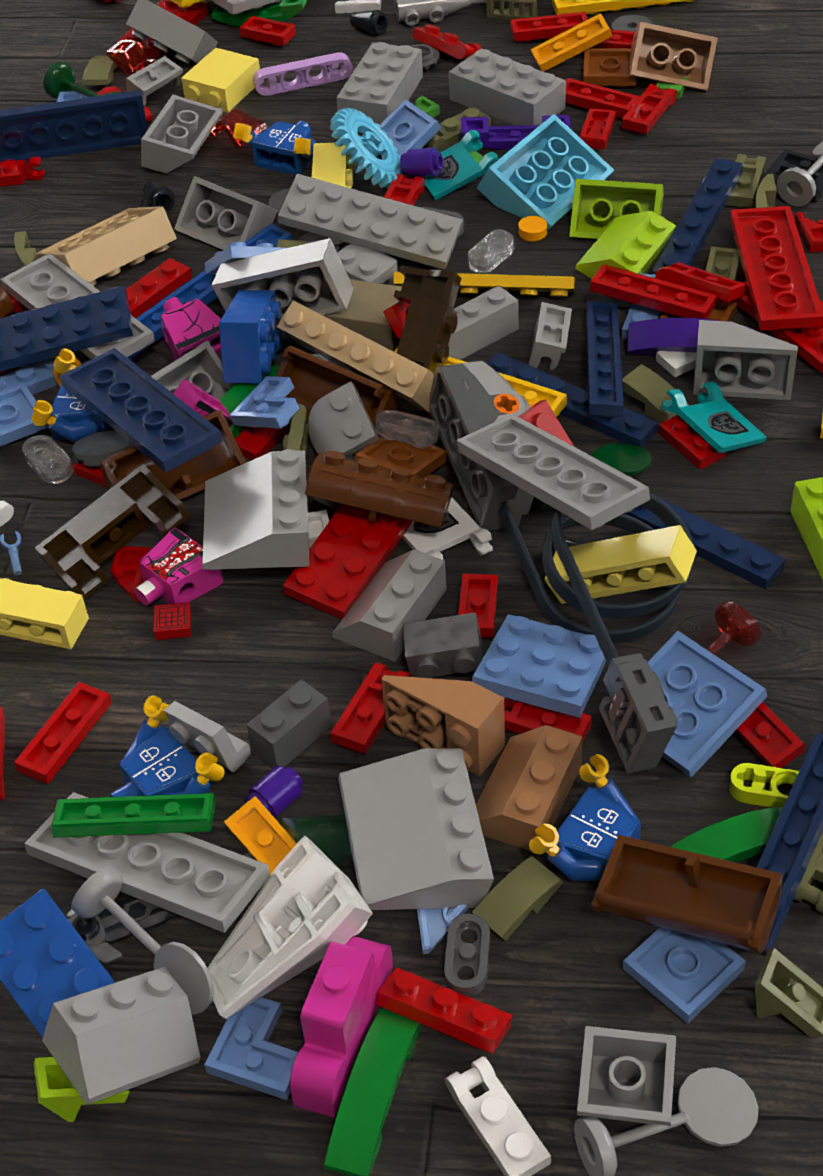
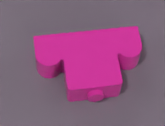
M352 936L345 945L333 941L330 942L300 1015L305 1043L298 1052L290 1077L293 1106L329 1117H336L353 1066L378 1008V1005H376L377 992L388 979L393 969L391 946Z

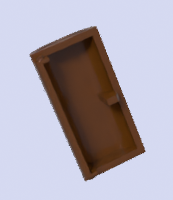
M288 346L284 350V358L275 377H290L295 388L286 397L295 398L297 404H302L306 407L307 423L312 407L320 398L352 382L358 391L378 437L380 438L387 433L398 402L397 394L393 389L295 347Z
M220 410L205 415L203 418L220 430L223 442L184 462L177 468L164 472L135 446L109 456L101 461L100 466L109 490L144 464L173 495L182 500L205 490V481L245 464L246 461Z
M329 450L325 451V453L320 452L316 457L309 474L305 495L370 510L368 520L373 522L376 521L379 512L441 527L451 502L454 484L447 483L441 476L427 475L422 477L412 474L411 470L404 467H393L392 469L380 467L374 460L363 458L356 461L345 458V455L341 452Z
M618 835L591 906L596 912L631 919L646 925L658 926L760 954L766 947L779 907L782 873Z

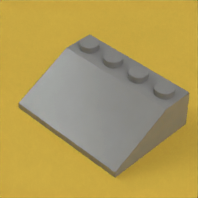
M291 449L272 451L205 481L203 570L309 566L307 495H305L307 486L305 451Z
M424 748L339 774L338 779L359 894L370 910L441 909L446 907L456 908L458 905L463 904L467 905V908H476L488 894L494 877L462 748Z

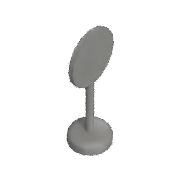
M823 141L812 151L814 157L819 159L807 171L798 167L789 168L783 171L777 179L776 187L778 193L788 204L802 207L807 205L815 196L816 185L812 175L823 165Z
M107 866L94 873L76 892L71 904L72 910L81 918H92L107 909L155 955L154 970L165 967L188 996L191 1014L204 1012L212 1003L214 987L212 977L203 960L185 944L171 942L160 946L114 902L122 888L123 878L113 866Z
M716 1067L699 1069L686 1078L679 1090L677 1102L679 1113L671 1115V1126L646 1124L610 1136L605 1125L598 1118L587 1116L578 1118L575 1121L574 1132L579 1155L590 1176H614L617 1169L615 1148L685 1124L691 1134L707 1144L719 1147L737 1145L749 1137L757 1124L759 1107L754 1092L742 1078L729 1070Z

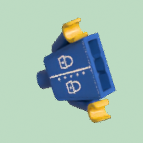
M281 121L276 122L266 131L259 134L252 132V127L241 123H236L233 138L241 139L246 144L252 146L254 165L257 167L297 175L303 173L308 162H313V148L316 141L312 138L310 126L304 121H299L296 125Z
M67 348L61 349L59 356L55 358L53 363L54 369L58 373L64 374L76 368L73 365L75 360L74 353ZM62 384L53 405L51 406L47 401L38 400L35 403L34 412L31 417L32 422L36 426L49 424L54 440L76 442L88 435L108 431L110 425L65 389Z
M150 696L145 701L143 708L144 713L149 719L148 721H143L132 745L119 764L125 785L110 793V797L211 793L209 781L221 780L224 776V768L217 764L218 757L208 752L201 754L196 760L183 744L173 737L166 725L160 728V722L168 721L164 710L169 704L162 703V699L157 696Z
M600 754L590 758L596 773L588 763L581 766L579 771L581 779L589 783H596L595 789L590 786L558 831L550 824H542L535 829L536 834L539 836L534 837L529 843L530 850L533 853L543 854L547 852V859L550 863L555 865L572 881H601L618 835L640 840L641 822L612 778L606 779L605 775L609 771V764L607 759Z

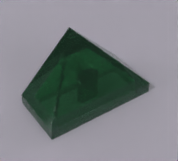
M345 815L281 818L280 825L296 843L306 836L337 867L352 854Z

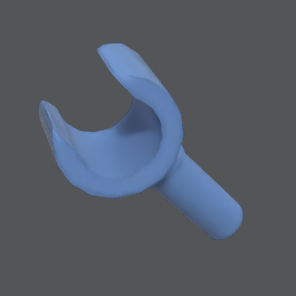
M15 531L17 542L9 545L5 542L4 534L0 536L2 549L8 552L10 556L13 574L20 575L22 574L18 550L21 547V535Z

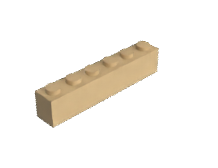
M292 301L277 328L300 345L353 373L393 389L400 398L429 412L430 391L434 374L430 370Z

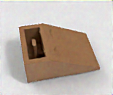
M384 675L381 679L386 727L395 735L406 737L419 744L423 749L462 748L467 770L479 777L505 747L504 698L472 681Z

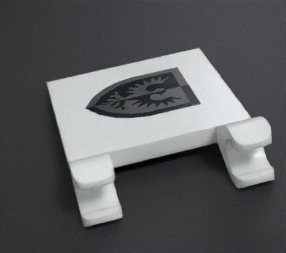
M451 498L441 527L413 521L402 537L412 549L442 560L443 555L441 551L467 539L471 540L480 555L493 551L492 546L488 542L492 539L491 533L487 529L480 528L453 498Z

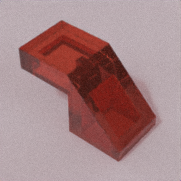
M120 40L106 51L107 56L129 76L159 60L146 58L140 40Z
M235 108L218 120L209 136L212 138L225 130L235 147L238 148L245 144V142L241 139L233 138L236 123L251 126V131L256 134L261 133L267 126L264 122Z

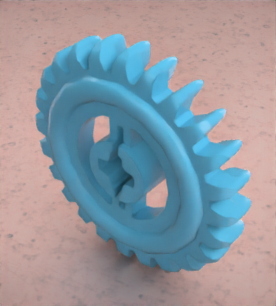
M344 108L335 113L330 121V129L334 131L331 136L338 139L335 146H346L341 155L348 154L350 156L348 164L354 163L358 166L356 173L364 168L366 169L364 180L374 175L371 179L373 185L378 183L380 188H389L392 181L397 179L396 175L403 174L400 167V155L397 154L399 151L397 147L393 146L394 142L392 139L388 138V134L381 130L378 123H374L372 118L366 117L361 111L358 112L353 108ZM357 131L363 133V135L358 136ZM378 155H381V156H382V160H381V159H378V158H376V157H377Z

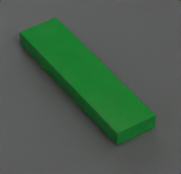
M214 793L58 799L51 831L53 838L212 831L216 801Z

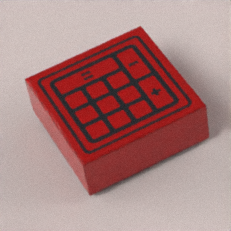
M190 602L154 606V635L156 640L191 637Z

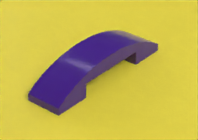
M542 115L541 124L552 115ZM556 115L571 129L569 115ZM464 117L460 120L462 138L470 130H476L480 137L474 141L479 139L484 147L500 150H511L540 126H489L488 117Z
M660 318L629 323L627 354L656 356L658 351L697 353L699 320L710 319Z

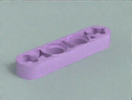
M333 53L262 68L254 74L253 83L259 94L268 96L346 79L351 75L353 66L346 54ZM343 62L341 69L337 70L339 63ZM319 66L322 68L319 75H309V71L313 67ZM296 72L297 76L293 81L287 82L284 80L287 73ZM277 75H278V78H279L280 83H277V82H276V81H277V78H276ZM268 78L267 85L263 86L264 79Z

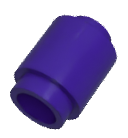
M435 147L411 149L407 153H403L400 158L401 171L403 175H409L410 178L415 176H438L444 165L443 156Z
M276 765L248 790L249 795L244 798V803L246 804L256 796L272 816L276 818L302 795V780L291 767L287 766L284 768Z

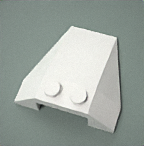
M306 836L277 865L207 968L212 977L214 987V1004L219 1015L225 1019L322 960L331 941L345 945L352 936H356L364 929L368 918L373 914L350 879Z

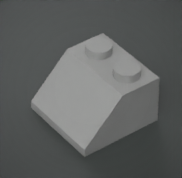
M585 1026L577 1115L671 1126L676 1036Z

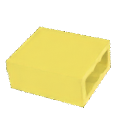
M219 48L213 49L181 78L184 97L223 109L224 112H229L255 88L253 76L260 70L259 59Z

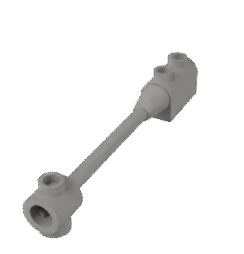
M394 0L398 23L405 22L409 26L416 25L422 19L440 22L448 14L468 8L474 4L486 3V0Z

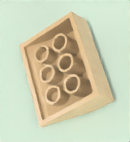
M163 206L128 208L36 254L39 259L51 253L94 286L97 283L95 279L103 275L105 278L114 276L121 272V266L127 263L130 266L138 264L145 260V254L151 251L154 254L162 252L169 248L168 243L177 238Z

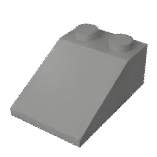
M699 320L693 394H708L707 389L702 386L703 383L715 382L718 384L723 396L791 400L798 346L734 322Z

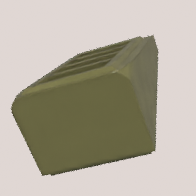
M486 0V12L489 18L522 19L537 17V0H495L499 1V9H494V0ZM504 1L509 2V8H504ZM514 2H519V8H514ZM524 3H529V7H524Z

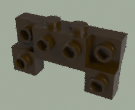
M401 266L400 272L405 278L401 291L395 290L394 297L399 302L408 303L410 306L397 354L435 374L436 367L445 364L449 357L448 343L451 333L455 332L458 324L457 312L453 308L462 278L452 271L423 270Z
M142 464L42 541L35 549L44 562L61 578L65 586L71 592L82 595L83 600H85L109 581L99 566L102 562L151 525L159 534L165 537L175 527L177 528L188 519L190 514L184 504L159 481L151 470Z

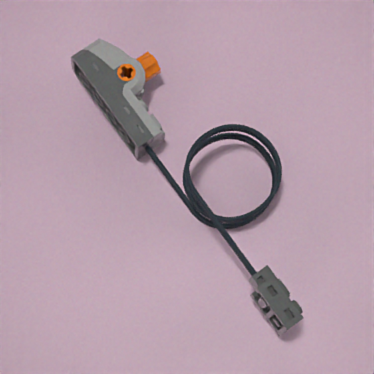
M482 360L436 367L430 391L429 412L477 525L488 531L506 528L537 602L544 615L553 625L583 634L595 635L609 666L603 681L610 696L603 697L599 710L627 774L656 768L677 727L676 714L673 708L667 705L662 684L656 673L651 670L647 660H644L642 654L637 653L619 657L613 644L643 637L656 630L671 616L681 592L690 577L694 561L685 583L673 584L672 588L657 597L631 604H608L595 601L591 597L563 535L564 530L582 524L567 515L561 518L562 512L556 510L542 551L544 571L555 592L570 606L585 613L591 628L580 625L565 617L548 597L517 527L522 515L529 514L534 496L458 452V439L511 414L520 416L534 404H528L525 398L518 394L497 371ZM650 494V500L640 506L657 515L668 527L681 525L693 544L689 531L680 517L666 503ZM622 514L604 524L624 529L633 534L654 530L644 522L626 514ZM552 541L573 589L563 580L555 566L551 550ZM668 604L654 618L629 628L607 630L601 619L638 617L656 611Z

